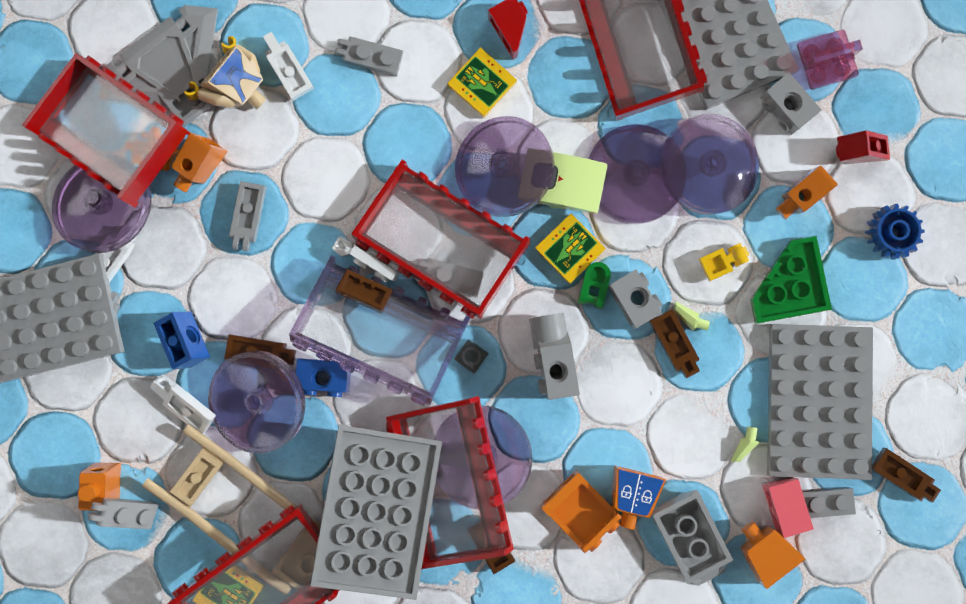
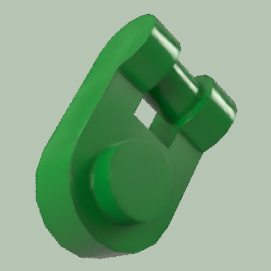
M594 262L587 267L578 297V304L585 305L588 303L595 305V308L603 309L611 278L610 269L606 264ZM590 286L599 288L598 295L589 294Z

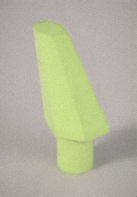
M674 303V312L691 331H694L696 328L708 330L710 321L699 318V313L682 304Z
M747 426L745 439L741 438L731 461L741 462L759 444L758 441H755L758 428Z

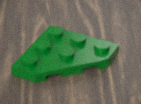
M817 236L788 242L750 299L755 324L832 310Z

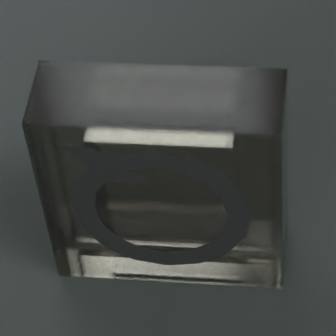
M468 339L454 360L475 374L489 353Z

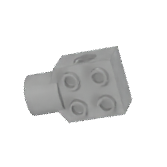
M564 313L530 318L529 324L533 348L538 350V354H534L536 370L541 369L542 379L538 380L540 395H545L547 400L580 395L572 344L567 332ZM555 364L561 368V375L557 379H553L549 373L550 368Z

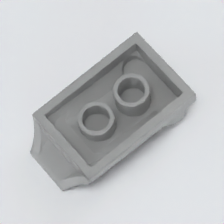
M697 490L682 493L659 505L653 511L654 523L657 525L687 584L694 583L699 586L725 572L727 564L733 561Z

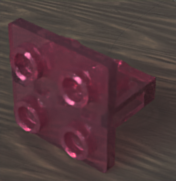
M845 30L800 41L797 44L811 90L853 79L859 75L854 59L855 55L863 49L861 41L849 42Z

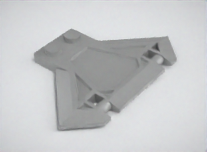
M184 5L178 10L182 17L175 22L171 17L167 18L120 54V57L123 59L122 63L115 66L113 62H110L105 67L117 75L115 80L118 81L121 77L133 86L131 91L135 92L138 89L150 98L148 103L152 104L153 101H156L162 106L169 107L173 114L185 122L183 126H187L213 106L199 99L189 100L184 91L189 93L195 91V89L189 87L188 83L190 81L195 82L199 89L203 88L200 84L209 75L218 14L217 8ZM187 25H190V26H191V27H189L187 30H185L184 32L181 31V30H182L183 28H185ZM127 71H132L127 76H123V74H125ZM102 84L99 99L128 102Z

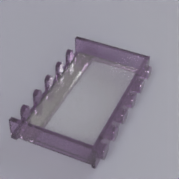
M331 255L289 333L290 342L301 351L306 352L308 349L316 353V357L325 362L332 360L339 363V367L347 372L353 373L356 371L363 374V378L371 383H383L393 393L401 394L402 392L407 394L417 404L425 405L426 403L431 405L470 318L465 316L462 322L451 317V311L445 307L438 311L427 306L428 301L423 297H419L416 301L405 296V290L398 286L393 290L382 314L336 294V288L346 269L336 265V257ZM352 265L349 266V270L359 274L358 268ZM372 277L371 280L382 284V280L379 277Z

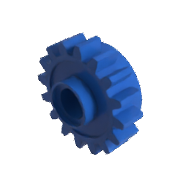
M893 204L890 207L886 205L880 208V211L873 212L872 216L874 219L867 221V224L871 226L870 230L865 231V234L871 235V239L867 241V244L874 243L875 247L872 251L878 252L881 250L882 258L889 257V255L891 260L899 259V257H908L909 252L912 253L918 250L917 244L923 243L921 239V234L925 233V230L921 228L923 221L916 217V211H908L909 206L907 205L899 208L898 204ZM893 226L898 230L897 237L892 232Z

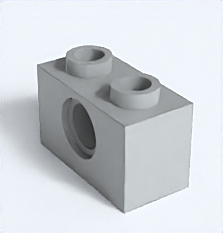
M789 72L760 97L763 107L769 113H773L778 119L780 127L791 135L822 111ZM784 101H789L793 106V110H788L784 105Z
M637 269L608 286L609 291L632 329H636L662 314L660 309L662 307L661 301L656 294L652 295L647 288L649 282L642 272L638 273ZM633 292H639L642 295L643 300L640 305L632 303L631 294Z

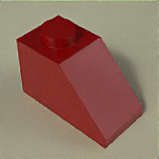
M504 0L488 10V19L511 58L515 59L518 56L528 11L522 1Z
M865 130L837 137L836 154L840 162L855 164L890 160L887 135Z

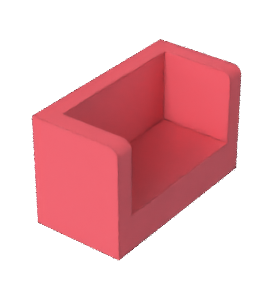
M787 477L762 485L775 530L783 538L814 530L799 479Z

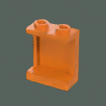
M577 470L540 505L541 509L564 530L584 553L589 550L593 552L602 543L601 538L607 532L611 534L620 525L619 520L621 516Z

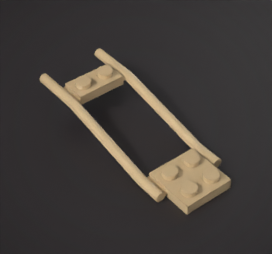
M189 424L182 433L201 445L203 449L171 491L167 492L149 478L142 485L143 488L182 514L231 554L238 549L237 544L190 508L224 463L283 509L290 505H293L294 508L296 507L293 502L238 459ZM311 517L320 530L321 524ZM304 527L272 571L268 570L251 555L243 558L241 562L266 582L287 595L292 586L300 589L311 581L317 543Z

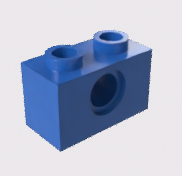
M192 311L172 312L153 323L172 370L191 368L210 358Z
M297 358L295 389H302L301 394L317 395V391H327V396L342 397V392H349L352 362ZM323 370L329 375V381L326 385H321L317 380L319 372Z

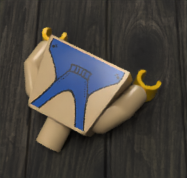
M229 36L228 43L230 46L225 45L223 42L221 43L222 52L225 55L200 84L203 88L199 89L195 82L190 81L188 85L190 88L195 89V91L192 93L184 91L189 100L199 99L214 106L236 108L242 106L247 101L255 109H258L266 98L256 90L263 81L256 56L243 46L236 45V39L233 36Z

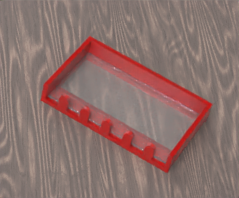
M579 0L617 121L684 97L704 92V84L708 83L704 69H699L696 61L700 59L696 44L691 46L689 36H692L689 22H684L681 15L682 12H685L682 0Z
M75 53L23 122L22 126L38 135V138L53 146L54 150L70 159V162L86 171L87 175L102 183L103 187L116 194L120 200L136 208L139 204L137 202L174 153L185 138V135L189 136L190 132L182 126L185 122L172 112L167 116L165 114L167 109L156 101H153L152 104L148 103L150 98L138 89L135 92L131 91L133 86L121 77L118 81L115 80L117 75L105 66L99 69L101 64L89 55L83 58L78 53Z
M403 159L399 162L351 233L356 240L354 244L366 252L371 249L377 253L375 257L386 265H389L390 262L398 267L397 271L408 279L412 275L419 280L417 283L419 286L429 292L434 289L440 293L439 298L451 306L453 303H456L462 307L460 311L471 319H474L475 316L479 319L483 317V314L530 245L529 237L525 236L523 239L513 233V229L509 225L504 224L502 226L492 220L488 212L483 210L481 213L471 207L467 199L463 197L459 199L450 194L447 187L442 184L438 186L429 181L428 176L423 172L419 171V173H416L408 167Z
M479 396L387 416L386 431L388 433L442 441L421 569L502 557L514 550Z
M300 503L295 508L293 505H290L279 514L281 518L276 522L272 523L269 520L258 529L259 534L251 539L250 536L244 538L236 545L238 549L232 554L228 551L215 560L217 565L210 570L207 567L203 568L193 576L195 581L187 586L186 583H183L172 592L173 597L167 604H322L326 600L330 602L336 598L340 590L310 586L320 530Z

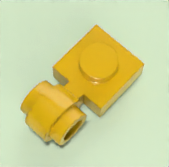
M739 243L728 248L729 254L727 256L724 249L721 248L699 258L698 260L708 281L710 282L734 271L731 266L732 263L737 267L748 262L749 252L746 246L743 247Z

